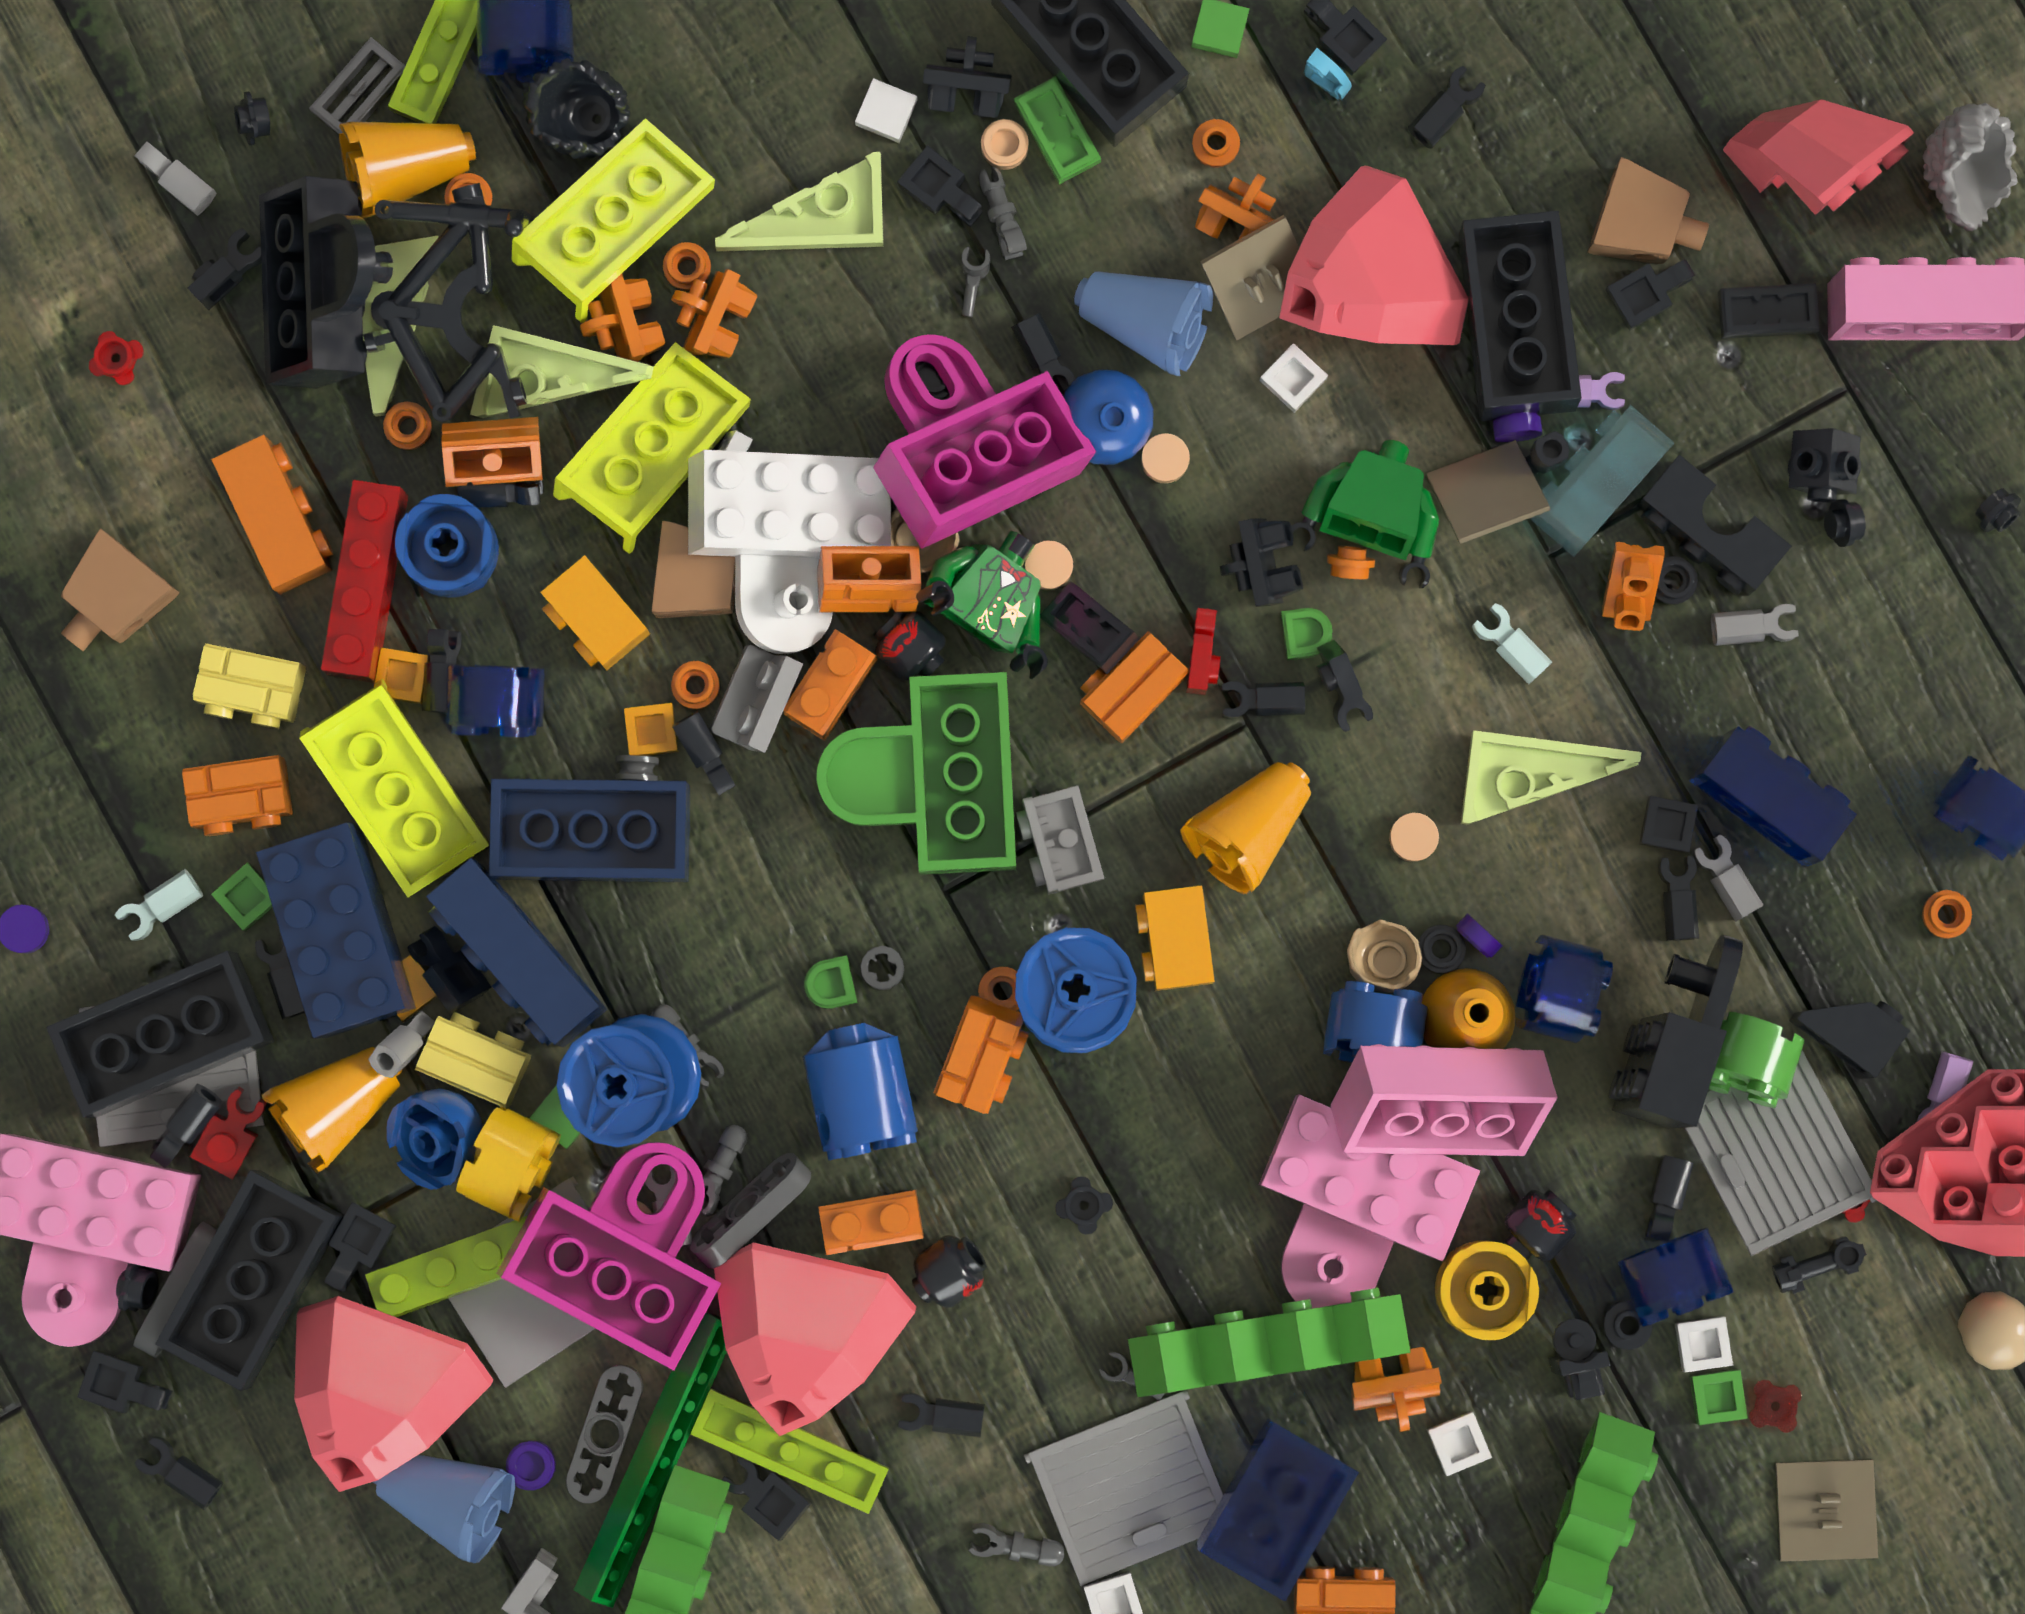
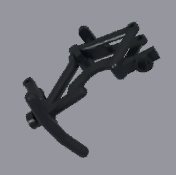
M480 183L452 190L455 202H451V204L380 200L375 205V213L381 219L449 225L394 291L382 292L374 298L371 304L372 318L378 326L388 329L390 333L382 334L380 331H374L364 334L363 337L367 351L369 353L379 352L386 349L385 344L395 342L432 410L433 417L438 421L443 422L454 418L459 409L489 373L497 379L501 386L510 419L521 416L519 406L527 404V397L520 376L510 377L503 349L500 345L490 343L483 346L468 336L462 324L461 309L465 297L473 288L480 294H488L493 288L488 235L489 227L504 228L508 236L518 237L523 232V229L534 219L524 210L491 208L490 205H486ZM386 206L389 207V212L387 214L385 212ZM469 232L472 266L460 272L447 288L442 305L411 301ZM411 325L442 328L452 348L470 362L469 366L447 392ZM443 408L447 411L446 415L442 413Z

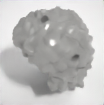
M1987 103L1979 105L1967 104L1955 108L1953 114L1947 115L1945 120H1941L1934 133L1925 141L1927 148L1923 154L1925 162L1923 167L1925 170L1924 179L1929 183L1928 188L1936 191V198L1943 204L1942 210L1946 213V219L1951 220L1959 227H1963L1966 231L1976 230L1977 227L1982 226V222H1987V210L1997 207L2002 199L2008 198L2011 194L2010 187L2018 182L2017 174L2012 169V162L2010 160L2011 156L2015 154L2017 147L2013 143L2015 133L2010 129L2011 122L2009 118L1998 117L2000 115L1999 109L1993 108Z

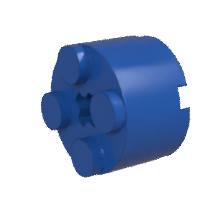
M438 494L421 500L404 515L396 531L395 549L397 558L404 571L422 589L433 595L454 598L470 594L485 586L496 567L499 545L493 526L475 505L460 496ZM447 536H451L458 545L457 549L450 550L449 556H444L437 549V546L445 544Z
M1347 981L1345 989H1339V991L1331 994L1323 1053L1330 1056L1335 1049L1340 1050L1339 1060L1352 1063L1360 1046L1376 1044L1395 1047L1423 1046L1428 1011L1427 1006L1422 1004L1423 994L1406 989H1395L1393 995L1374 992L1375 986L1372 984Z

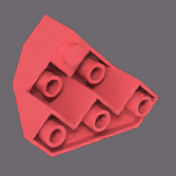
M1821 99L1762 113L1733 136L1723 151L1760 193L1771 183L1777 189L1787 183L1816 215L1827 205L1832 211L1840 207L1856 192L1852 188L1854 184L1860 191L1883 172L1879 167L1881 164L1886 170L1894 166L1909 152L1904 144L1914 132L1908 125Z
M1365 165L1355 172L1312 220L1288 271L1279 318L1319 333L1373 343L1457 345L1460 343L1469 297L1407 179Z
M2025 1069L1986 1070L1878 1150L1870 1189L1872 1197L1937 1240L1993 1256L2025 1257Z
M751 1243L739 1249L724 1264L714 1268L715 1280L721 1283L717 1294L726 1351L751 1405L779 1436L820 1419L865 1382L916 1311V1305L888 1273L758 1243Z
M340 1296L302 1307L297 1313L294 1400L312 1457L338 1492L377 1481L427 1450L491 1386L494 1380L467 1343Z

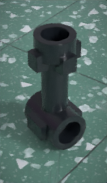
M1846 1236L1833 1239V1244L1829 1251L1799 1262H1795L1792 1255L1779 1259L1780 1263L1772 1266V1272L1781 1293L1791 1291L1792 1294L1805 1290L1804 1280L1835 1269H1842L1847 1275L1858 1272L1859 1266L1867 1254L1863 1244L1849 1241Z

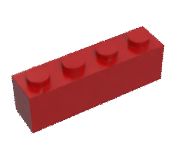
M353 480L321 666V670L329 676L375 683L380 650L384 645L398 561L395 549L396 531L401 519L406 514L408 495L401 487Z

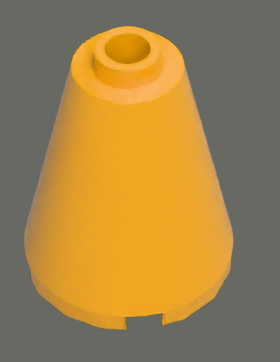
M345 122L339 125L343 132L339 133V143L344 171L348 181H357L361 194L358 197L362 204L361 218L376 215L375 205L380 200L406 201L469 171V161L476 160L475 146L471 133H462L459 124Z
M1276 762L1188 819L1180 829L1182 839L1196 859L1203 853L1213 864L1207 871L1216 879L1241 894H1247L1250 890L1253 892L1262 882L1311 796V791L1308 787L1310 779L1296 764L1289 762L1285 765L1281 762Z
M1457 969L1440 976L1426 989L1422 998V1004L1428 1008L1424 1040L1428 1046L1433 1048L1475 1047L1477 1049H1504L1508 1044L1515 1027V1008L1508 990L1494 976L1477 969ZM1473 1005L1480 1012V1023L1473 1021L1470 1017L1469 1011Z
M374 1047L367 1048L272 1087L262 1094L264 1101L270 1104L276 1102L268 1110L298 1153L303 1150L307 1152L312 1160L307 1164L317 1174L330 1165L400 1087L397 1076L402 1073V1070L393 1078L380 1075L372 1068L368 1059L375 1050Z

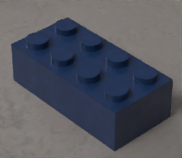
M491 779L489 876L493 879L689 882L690 785L687 781Z
M347 822L256 852L313 1038H329L416 1009L365 836L358 824Z
M470 858L426 896L434 905L428 911L430 916L445 933H450L452 936H455L457 933L466 942L460 948L462 953L477 970H482L484 973L488 970L492 972L498 979L492 985L493 989L509 1007L513 1006L515 1009H518L521 1006L530 1016L524 1024L541 1044L545 1043L549 1046L553 1043L556 1046L565 1047L608 1010L503 887L489 876V871L483 864Z

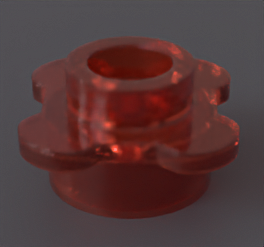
M1769 1380L1758 1381L1753 1388V1392L1756 1395L1755 1407L1749 1412V1420L1752 1425L1758 1428H1762L1765 1425L1775 1426L1784 1433L1793 1431L1797 1426L1795 1418L1798 1409L1797 1403L1802 1398L1799 1388L1795 1385H1787L1786 1387L1773 1386ZM1774 1401H1777L1780 1405L1777 1411L1771 1409V1404Z

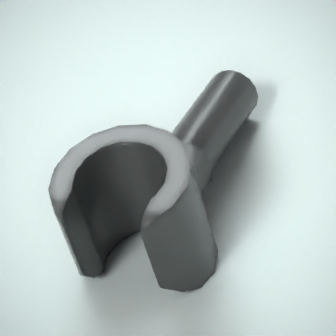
M967 247L962 253L961 262L962 272L966 276L961 316L973 317L980 279L984 278L990 269V254L986 249L984 263L980 266H972L968 263L969 247Z
M1109 1353V1355L1118 1358L1122 1362L1123 1370L1118 1376L1112 1377L1106 1371L1099 1369L1101 1376L1111 1382L1124 1381L1136 1387L1133 1369H1131L1129 1360L1119 1353ZM1164 1394L1150 1396L1160 1401Z

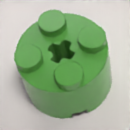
M1729 1011L1727 1020H1723L1720 1028L1727 1031L1709 1090L1728 1094L1730 1087L1749 1093L1747 1099L1753 1103L1775 1108L1778 1099L1788 1097L1804 1045V1039L1794 1033L1791 1042L1781 1037L1783 1027L1760 1018Z

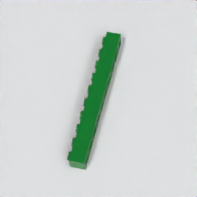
M708 1312L705 1313L675 1370L671 1371L574 1587L575 1592L592 1602L613 1608L665 1492L674 1465L678 1463L727 1351L722 1321L719 1316Z

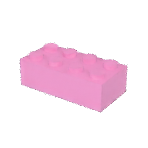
M1860 257L1851 259L1850 265H1844L1827 284L1828 340L2019 341L2025 336V259L2000 258L1995 260V265H1976L1975 258L1958 257L1948 259L1947 265H1928L1927 258L1909 257L1899 259L1898 265H1879L1878 258Z
M1376 1044L1360 1046L1331 1103V1109L1343 1153L1525 1156L1558 1097L1543 1050H1522L1519 1048L1477 1049L1475 1047L1433 1048L1430 1046L1395 1047Z

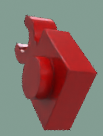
M1197 608L1186 693L1206 695L1208 684L1217 685L1221 656L1212 655L1217 610Z
M240 1086L230 1094L227 1100L228 1117L226 1118L216 1112L208 1122L190 1155L192 1159L232 1180L236 1177L258 1134L246 1127L249 1123H253L260 1118L266 1109L267 1103L261 1098L253 1111L247 1112L242 1110L239 1106V1098L243 1094L244 1089Z

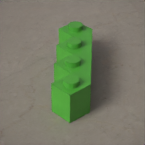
M1379 1288L1350 1292L1352 1301L1350 1303L1312 1309L1311 1299L1283 1303V1314L1244 1320L1243 1310L1214 1315L1215 1325L1176 1331L1175 1321L1146 1326L1147 1336L1128 1339L1137 1397L1411 1353L1401 1294L1381 1297Z
M1599 1412L1582 1446L1578 1462L1581 1465L1571 1490H1567L1555 1525L1557 1528L1556 1537L1549 1555H1545L1532 1591L1535 1595L1529 1614L1605 1613L1613 1592V1586L1606 1584L1610 1562L1619 1546L1627 1548L1635 1529L1636 1520L1629 1518L1632 1498L1642 1480L1647 1482L1651 1480L1657 1465L1658 1454L1652 1452L1654 1431Z
M674 1465L659 1506L652 1535L638 1569L631 1599L625 1614H689L694 1598L703 1600L712 1573L704 1570L716 1531L725 1533L734 1506L725 1503L730 1483Z

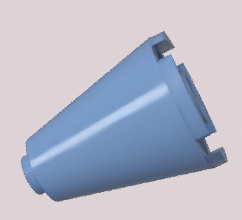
M1096 271L1089 279L1083 278L1080 281L1075 293L1074 303L1079 306L1080 317L1167 373L1181 376L1180 370L1187 371L1205 337L1208 326L1201 324L1203 309L1212 311L1213 290L1210 285L1197 281Z
M417 1455L381 1479L373 1482L376 1484V1494L378 1497L460 1560L469 1563L480 1562L497 1540L502 1528L496 1526L495 1523L500 1510L509 1513L515 1492V1477L503 1469L425 1455Z

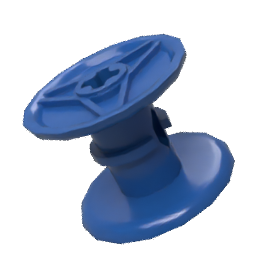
M1064 928L1043 936L1025 953L1016 973L1015 999L1025 1026L1041 1043L1063 1053H1089L1109 1045L1126 1029L1135 1009L1137 978L1128 955L1112 938L1090 928ZM1075 980L1083 981L1084 990L1090 992L1088 996L1080 995L1078 1003L1070 1002L1069 993L1063 990L1064 986L1072 987Z
M639 1014L619 1018L610 1026L591 1029L575 1040L560 1062L556 1086L561 1109L574 1129L594 1143L618 1148L641 1143L653 1133L668 1130L685 1118L698 1098L701 1070L697 1052L682 1030L664 1018Z

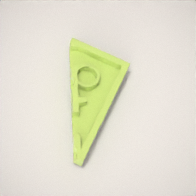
M872 152L865 156V160L840 173L835 172L823 178L816 186L804 188L772 205V209L747 222L744 220L734 225L725 234L715 238L716 251L884 247L881 152Z
M439 236L375 246V252L383 251L391 254L393 263H381V266L393 267L391 279L386 284L373 281L370 293L365 301V312L362 317L363 335L374 331H380L382 334L390 333L388 329L378 326L372 318L371 304L374 298L382 292L394 291ZM428 281L411 301L423 302L425 300L429 287ZM411 325L413 331H415L416 325ZM395 342L385 344L386 349L379 352L369 353L367 351L365 366L372 410L375 417L385 415L398 384L396 380L403 356Z
M493 325L488 343H496L502 347L510 377L520 376L527 404L519 406V409L651 379L654 369L653 366L495 325ZM491 373L488 374L476 389L470 415L486 418L508 412L501 386Z
M1473 730L1471 733L1460 824L1468 825L1638 766L1641 760V752Z

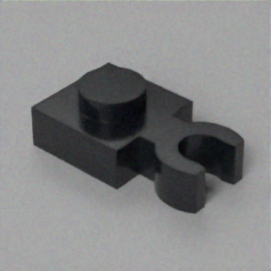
M740 1457L737 1462L747 1470L748 1477L743 1484L737 1485L733 1480L725 1476L722 1481L730 1483L729 1492L747 1495L750 1499L741 1510L775 1539L782 1541L812 1503L776 1472L772 1471L763 1481L760 1478L757 1465Z

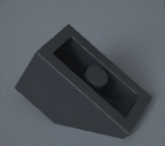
M1879 1001L1877 1005L1872 1002L1797 1012L1789 1020L1866 1079L1876 1078L1910 1032V1030L1900 1024L1904 1017L1883 1001Z

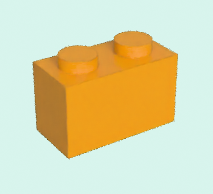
M585 555L540 592L549 602L542 610L560 631L568 625L578 636L579 640L573 644V647L590 667L599 661L607 671L651 634Z
M1202 885L1144 893V904L1135 905L1138 933H1148L1150 952L1141 953L1145 982L1154 981L1155 991L1213 984L1215 980Z

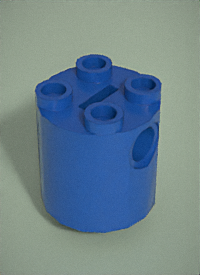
M866 1023L827 1031L803 1056L822 1151H826L828 1160L870 1153V1142H872L873 1150L917 1142L915 1132H918L898 1036L889 1034Z

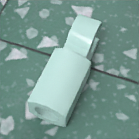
M1495 603L1490 608V611L1498 618V628L1494 630L1486 629L1477 620L1472 625L1473 631L1480 639L1494 641L1499 646L1496 651L1530 684L1552 661L1520 628L1515 631L1510 626L1508 612L1503 606Z
M184 869L144 895L145 901L140 905L126 904L118 909L115 916L118 920H123L131 914H137L140 917L141 924L137 930L128 936L132 941L142 940L150 934L154 922L157 920L162 923L203 897V893L191 874Z

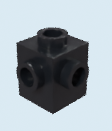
M1834 428L1793 431L1791 458L1788 463L1789 488L1808 493L1807 500L1821 503L1836 502L1837 495L1856 494L1857 480L1861 471V461L1859 458L1861 437Z

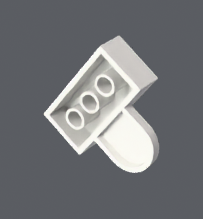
M703 450L688 458V555L735 557V609L737 619L744 634L759 648L775 654H791L814 645L827 631L833 612H819L817 567L821 546H891V497L873 469L879 458Z

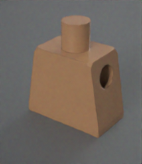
M1621 157L1614 168L1587 253L1664 264L1671 254L1674 243L1700 251L1706 238L1709 224L1683 215L1690 195L1686 189Z
M662 521L652 604L654 616L656 618L732 614L735 601V557L688 555V527Z
M100 529L62 591L61 597L79 612L61 634L82 651L88 647L101 630L115 641L122 643L173 601L180 592L111 535Z

